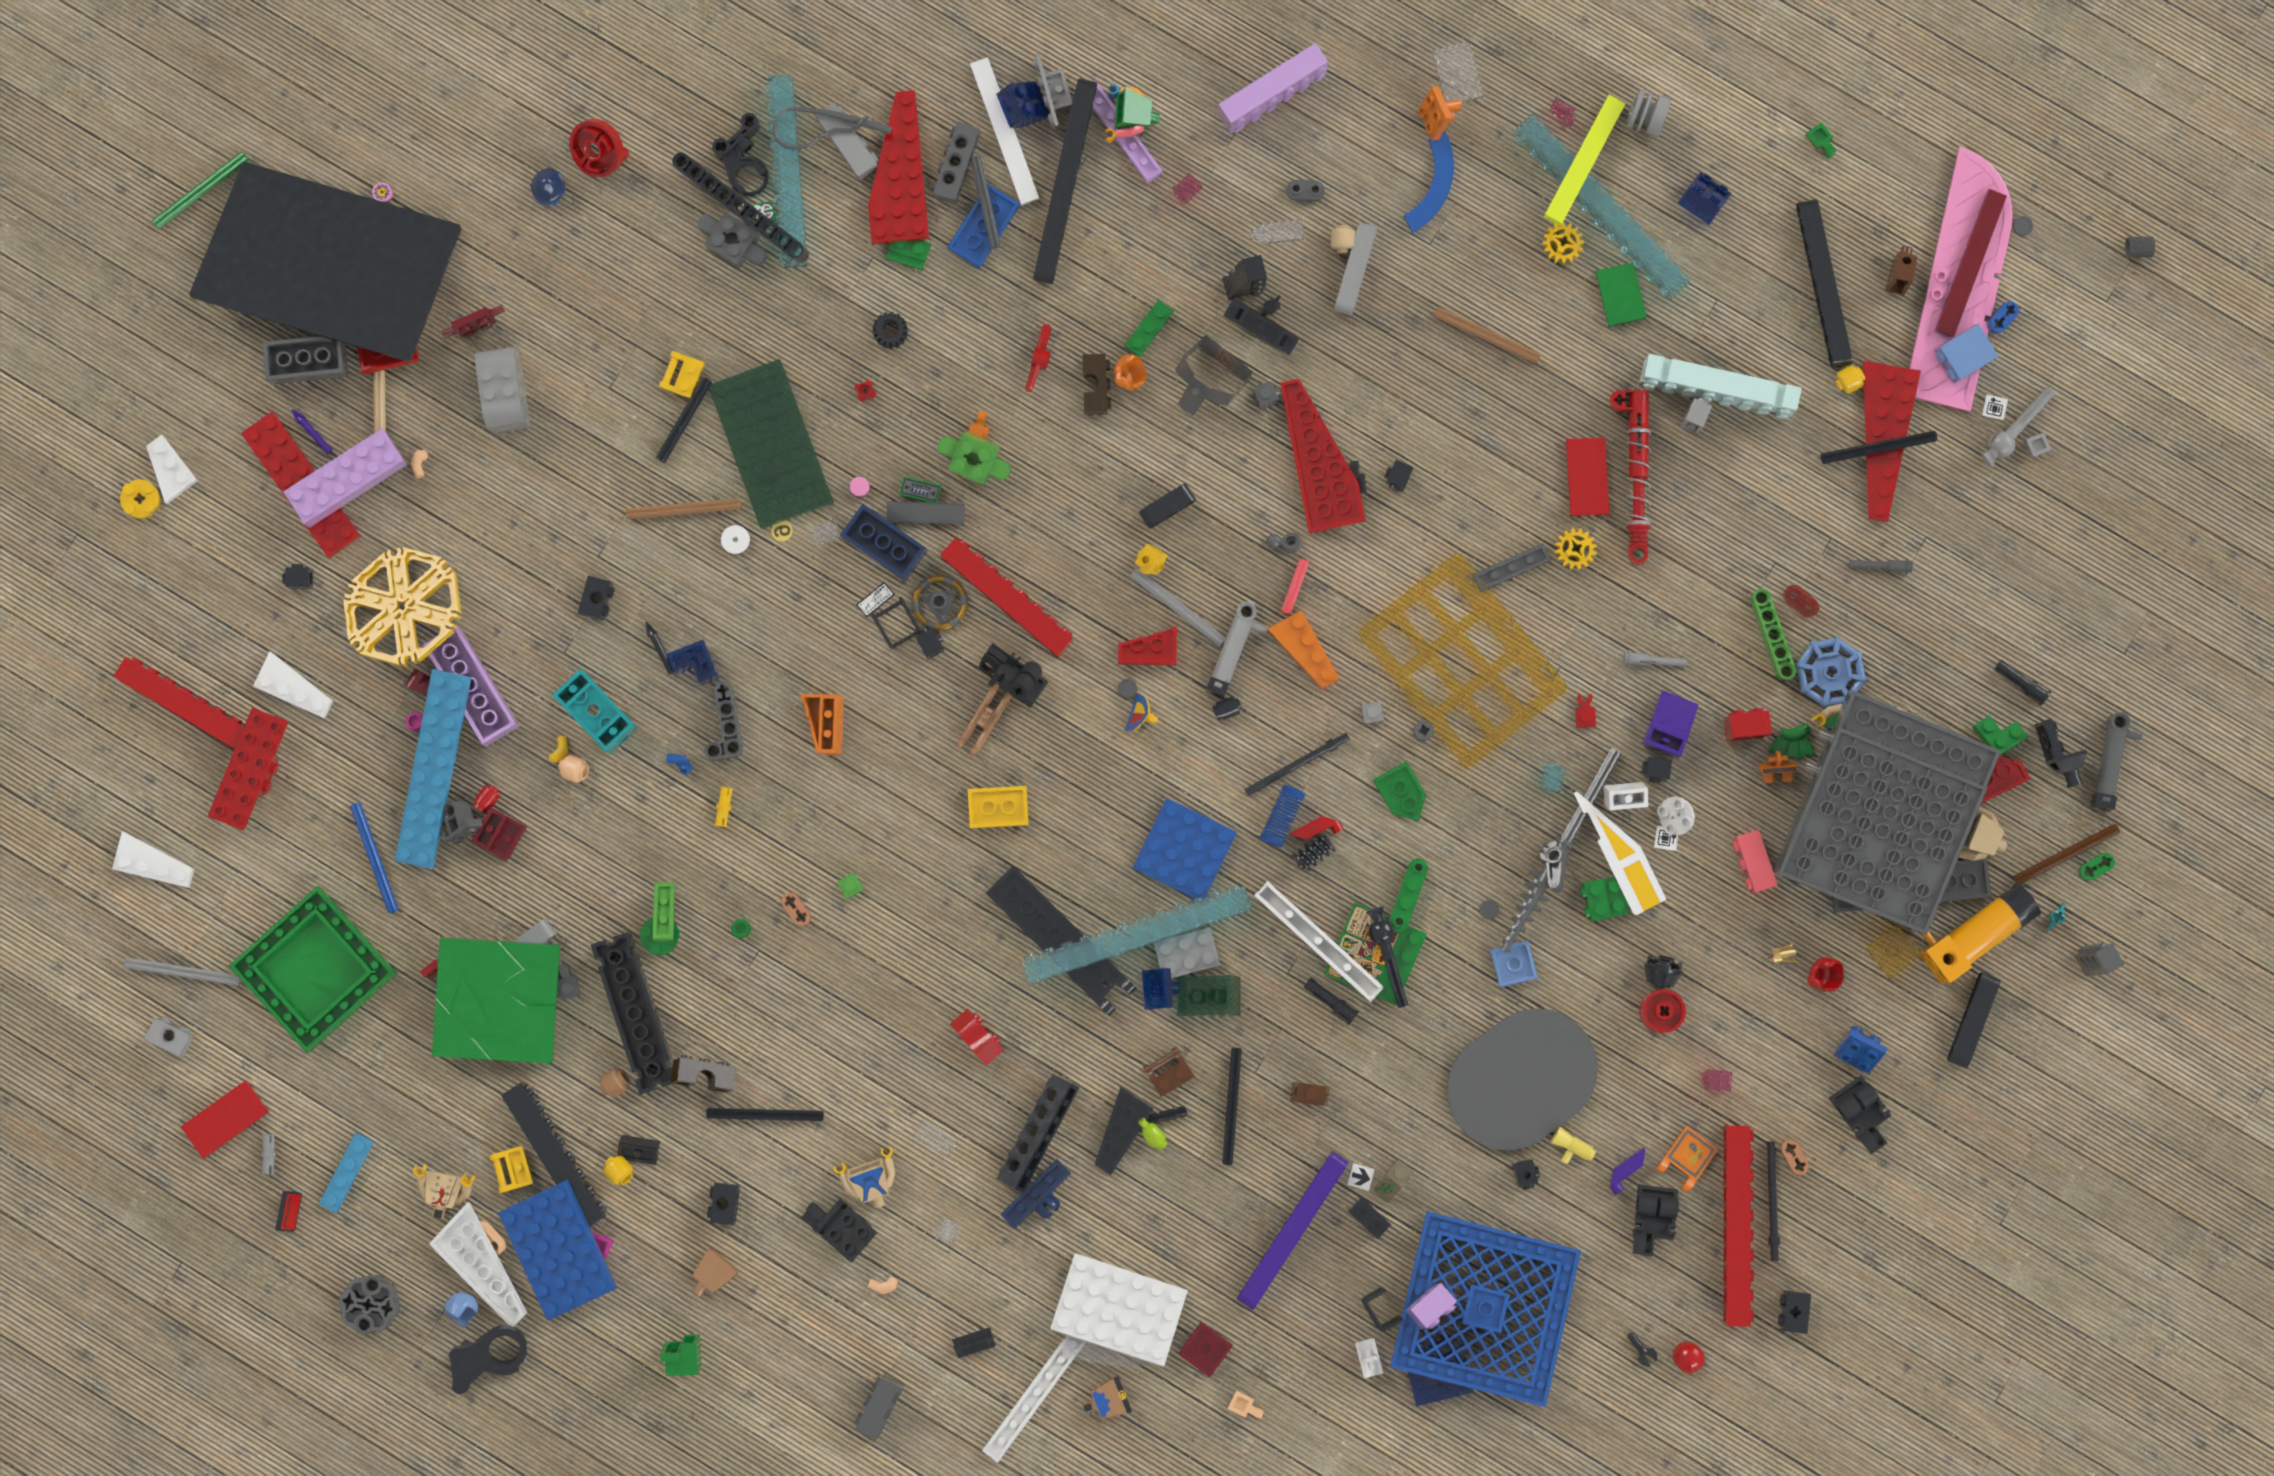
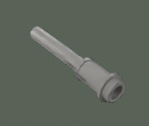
M1631 650L1624 652L1623 663L1627 664V666H1630V664L1645 666L1648 664L1686 667L1687 665L1686 659L1649 656L1648 653H1633Z

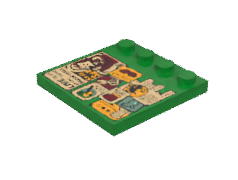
M1354 903L1337 945L1383 986V989L1376 998L1396 1006L1397 1003L1380 946L1373 943L1368 936V927L1373 923L1372 918L1366 913L1370 909ZM1382 914L1383 919L1389 920L1390 917ZM1395 920L1397 925H1402L1401 922ZM1410 926L1402 933H1395L1394 938L1390 941L1403 987L1407 982L1427 933ZM1329 964L1327 965L1324 975L1353 987Z

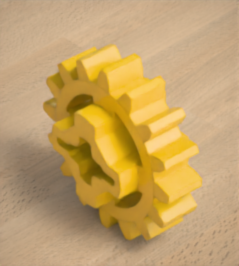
M1564 222L1560 227L1554 224L1553 230L1548 228V234L1543 236V239L1546 240L1542 242V246L1546 247L1543 253H1549L1548 260L1554 258L1555 264L1558 260H1561L1562 265L1565 264L1566 260L1572 263V257L1578 259V253L1583 251V248L1580 247L1584 244V241L1580 240L1583 234H1577L1578 227L1572 229L1571 223L1567 227ZM1562 240L1565 241L1564 247L1561 246V241H1562ZM1565 252H1570L1568 255H1562Z
M1572 528L1570 534L1564 531V537L1559 536L1557 538L1560 543L1557 542L1554 545L1559 548L1554 552V554L1560 555L1557 561H1563L1562 567L1568 564L1569 570L1576 566L1577 571H1579L1581 565L1587 568V561L1592 563L1594 560L1591 556H1596L1597 552L1593 551L1597 545L1591 543L1594 537L1588 538V531L1582 534L1581 528L1578 532H1575V529ZM1574 537H1579V538H1581V539H1583V540H1582V541H1579V540H1576ZM1566 541L1567 550L1563 552V545ZM1573 546L1580 548L1578 553L1576 551L1572 552ZM1586 547H1588L1587 557H1585L1584 549ZM1568 558H1574L1577 562L1571 561Z

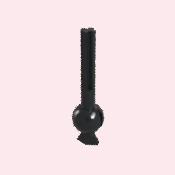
M1383 906L1372 908L1366 911L1373 921L1368 927V936L1373 943L1380 946L1398 1008L1408 1006L1409 1004L1390 942L1394 938L1395 928L1389 920L1383 919Z

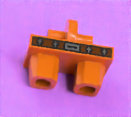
M1779 750L1774 752V756L1767 758L1768 763H1758V769L1762 773L1765 783L1775 782V773H1781L1782 781L1791 782L1794 778V772H1797V765L1794 764V761H1788V756H1781Z

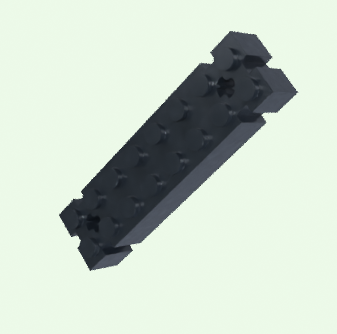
M626 932L614 936V942L612 943L608 940H603L591 944L595 960H601L602 966L598 967L631 1070L632 1072H637L639 1076L638 1079H635L639 1095H644L658 1090V1084H661L662 1087L673 1085L670 1084L672 1067H670L668 1062L673 1060L639 955H633L632 949L636 948L632 933ZM615 953L621 955L619 962L613 960V956L616 957ZM651 1065L658 1067L657 1074L650 1073Z

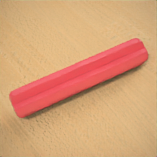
M1299 559L1281 612L1290 615L1309 565L1307 560Z

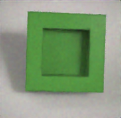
M855 873L837 881L846 899L864 891Z

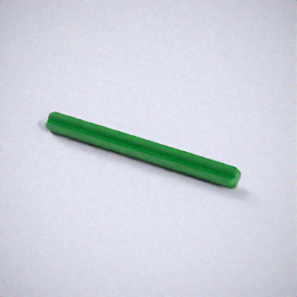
M238 153L152 220L157 228L163 227L240 168L242 163L249 160L245 153Z

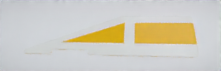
M1575 792L1574 795L1583 813L1588 812L1600 836L1598 843L1633 914L1638 915L1665 901L1666 897L1641 847L1581 794Z

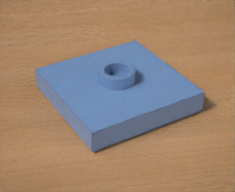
M1528 940L1512 944L1509 953L1503 952L1501 947L1490 950L1499 988L1538 979Z

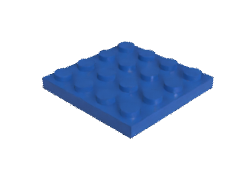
M1166 798L1133 869L1203 903L1237 832Z

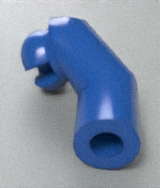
M667 754L666 763L677 764L681 774L688 775L692 771V765L686 756Z

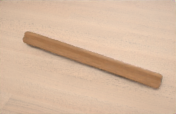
M1437 307L1434 312L1435 318L1537 364L1541 357L1540 353L1441 307Z
M734 498L627 508L626 518L640 519L741 509V500Z

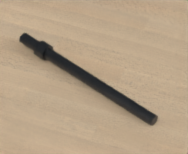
M1347 732L1335 739H1329L1323 746L1245 788L1246 794L1249 796L1322 754L1337 749V746L1350 739Z
M1767 1141L1770 1222L1768 1245H1770L1771 1261H1779L1778 1245H1780V1237H1778L1775 1141Z

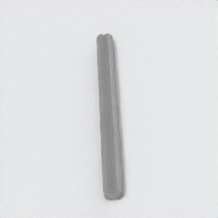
M1138 568L1132 572L1131 578L1216 645L1222 646L1226 640L1224 635L1149 576L1139 571Z
M126 958L124 961V967L128 969L237 986L241 982V979L235 974Z

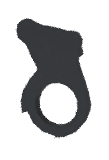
M499 1325L487 1331L470 1345L467 1340L461 1342V1346L453 1347L449 1352L453 1377L452 1390L457 1394L467 1392L470 1384L484 1371L499 1375H510L520 1371L518 1366L524 1362L527 1354L528 1343L525 1335L516 1327ZM500 1336H508L518 1342L520 1351L513 1359L501 1361L491 1355L489 1351L490 1343Z

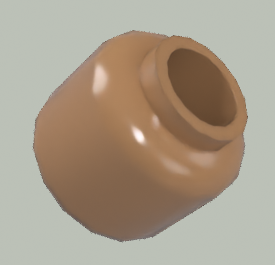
M614 1068L601 1077L600 1089L604 1095L616 1098L628 1090L630 1078L624 1070Z

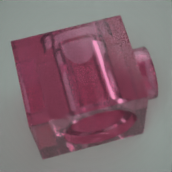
M1706 1069V1072L1702 1073L1701 1083L1704 1084V1089L1731 1091L1733 1072Z

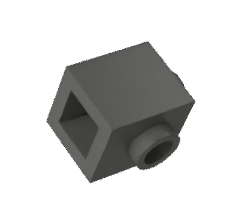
M1271 381L1253 388L1252 392L1259 410L1277 404L1278 396H1280L1277 386H1273Z

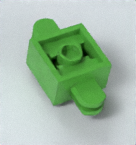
M965 431L962 433L959 441L945 436L938 442V451L952 458L948 470L982 485L988 481L989 476L1004 480L1011 473V465L997 458L1002 446L973 433Z

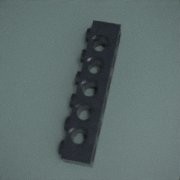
M1052 1074L1046 1083L1042 1095L1037 1099L1033 1112L1028 1116L1025 1127L1019 1133L1018 1140L1010 1150L1005 1164L1001 1167L997 1177L998 1180L1024 1193L1079 1090L1078 1086Z

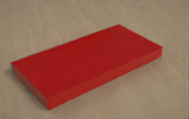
M1605 437L1566 439L1570 517L1609 515Z
M245 1080L183 1124L181 1128L202 1159H205L264 1117L269 1111L250 1083Z

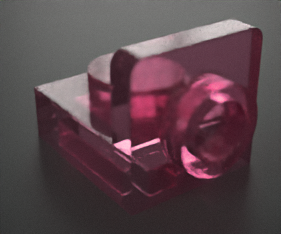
M1555 98L1550 110L1553 111L1552 113L1556 117L1566 118L1561 128L1565 130L1567 125L1571 127L1576 118L1573 114L1576 109Z
M1188 173L1178 185L1175 184L1173 186V195L1180 202L1184 201L1188 204L1203 188V185Z

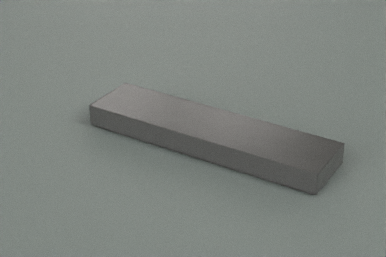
M887 501V521L964 524L965 504Z
M1544 543L1481 570L1472 576L1481 593L1551 562Z

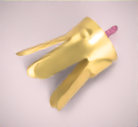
M1794 942L1782 948L1771 949L1772 956L1767 957V959L1772 958L1774 965L1781 962L1798 963L1794 957H1789L1797 953L1793 950L1792 945Z

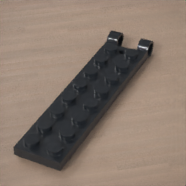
M1014 866L986 892L1108 1016L1116 1009L1104 996L1117 983L1129 995L1137 989ZM1107 982L1108 986L1103 987L1102 983Z

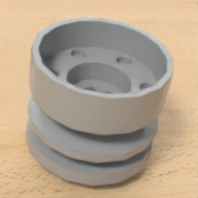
M1640 89L1631 104L1627 128L1631 129L1634 121H1637L1636 131H1639L1642 125L1645 124L1647 125L1646 134L1658 138L1672 99L1659 96L1654 103L1651 102L1652 92H1649L1645 100L1643 99L1645 90Z

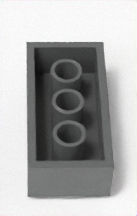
M322 336L263 342L266 381L271 385L348 377L345 343Z

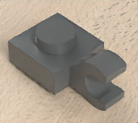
M569 964L559 966L562 977L561 980H558L559 1000L580 996L577 977L571 978Z

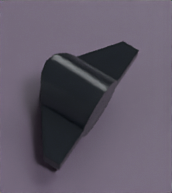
M1280 295L1264 303L1265 311L1261 316L1264 317L1266 314H1272L1280 309Z

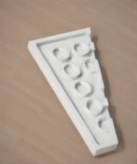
M468 1202L429 1245L508 1325L515 1327L527 1314V1311L470 1202Z

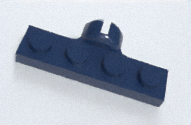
M1056 1159L1000 1215L1013 1229H1016L1034 1211L1044 1219L1051 1217L1053 1214L1046 1206L1049 1205L1053 1210H1058L1060 1202L1053 1193L1071 1173Z

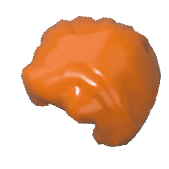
M1133 354L1124 355L1117 361L1114 368V379L1117 386L1133 391L1144 385L1147 379V372L1140 357Z

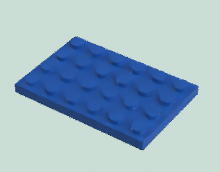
M568 1180L498 1212L547 1321L617 1289Z

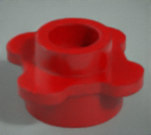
M867 380L855 385L854 389L859 395L858 400L860 402L876 397V392L872 388V381Z

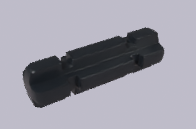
M1185 1106L1177 1107L1178 1109L1173 1108L1161 1111L1159 1114L1153 1113L1149 1115L1150 1123L1157 1124L1159 1121L1165 1122L1177 1119L1179 1116L1180 1118L1187 1116V1109Z

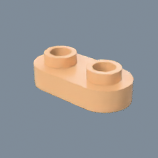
M480 1220L497 1256L506 1249L505 1240L488 1222Z

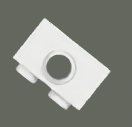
M1643 782L1605 785L1604 805L1609 810L1648 807V788Z

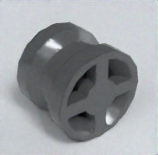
M1428 721L1418 722L1413 730L1415 738L1419 741L1429 740L1434 733V728Z

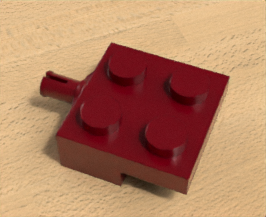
M490 807L485 818L481 820L483 826L477 830L471 842L508 861L527 827Z

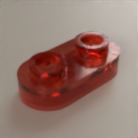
M1791 585L1785 589L1783 594L1784 600L1802 616L1810 618L1818 613L1819 603L1798 585ZM1791 592L1796 594L1795 599L1790 597ZM1805 605H1810L1811 611H1806Z

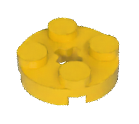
M138 479L123 486L120 503L125 513L137 519H145L152 516V513L159 508L161 495L152 483ZM140 494L145 497V500L141 502L142 504L136 501Z

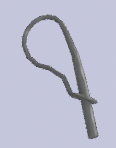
M790 107L777 114L773 122L772 131L780 145L788 149L801 150L813 146L821 138L835 131L853 132L863 126L891 134L892 127L868 120V115L859 118L827 109ZM790 111L826 115L855 124L853 128L835 127L819 135L812 142L801 146L784 143L778 137L776 131L779 118Z

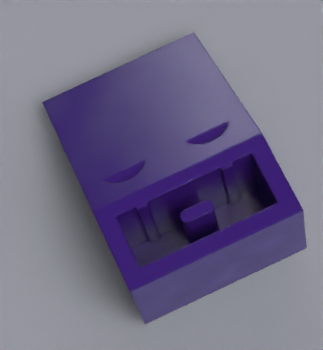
M1662 690L1641 744L1677 759L1681 757L1699 704Z

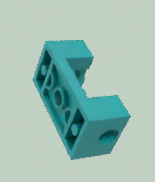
M580 668L552 696L605 752L612 754L639 727ZM592 705H597L599 708V712L595 716H591L588 712L589 707Z

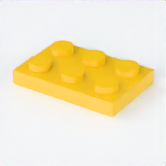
M1027 786L968 789L970 829L1029 825Z

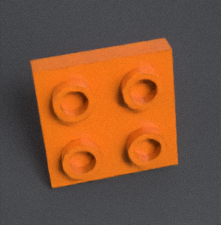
M1434 86L1430 89L1418 108L1419 115L1425 124L1426 132L1432 141L1439 140L1448 124L1452 123L1455 119L1454 112H1458L1462 108V103L1459 99L1445 101L1439 86Z

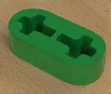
M2109 853L2099 854L2079 867V877L2085 881L2093 880L2111 870L2115 865V859ZM2102 857L2109 859V862H2107L2108 867L2106 865L2098 866L2103 861ZM2085 867L2087 869L2092 867L2095 868V870L2090 873L2091 877L2089 875L2085 876Z

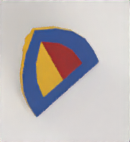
M1136 694L1125 728L1126 732L1137 730L1145 721L1156 724L1158 721V717L1150 713L1148 699L1143 695Z

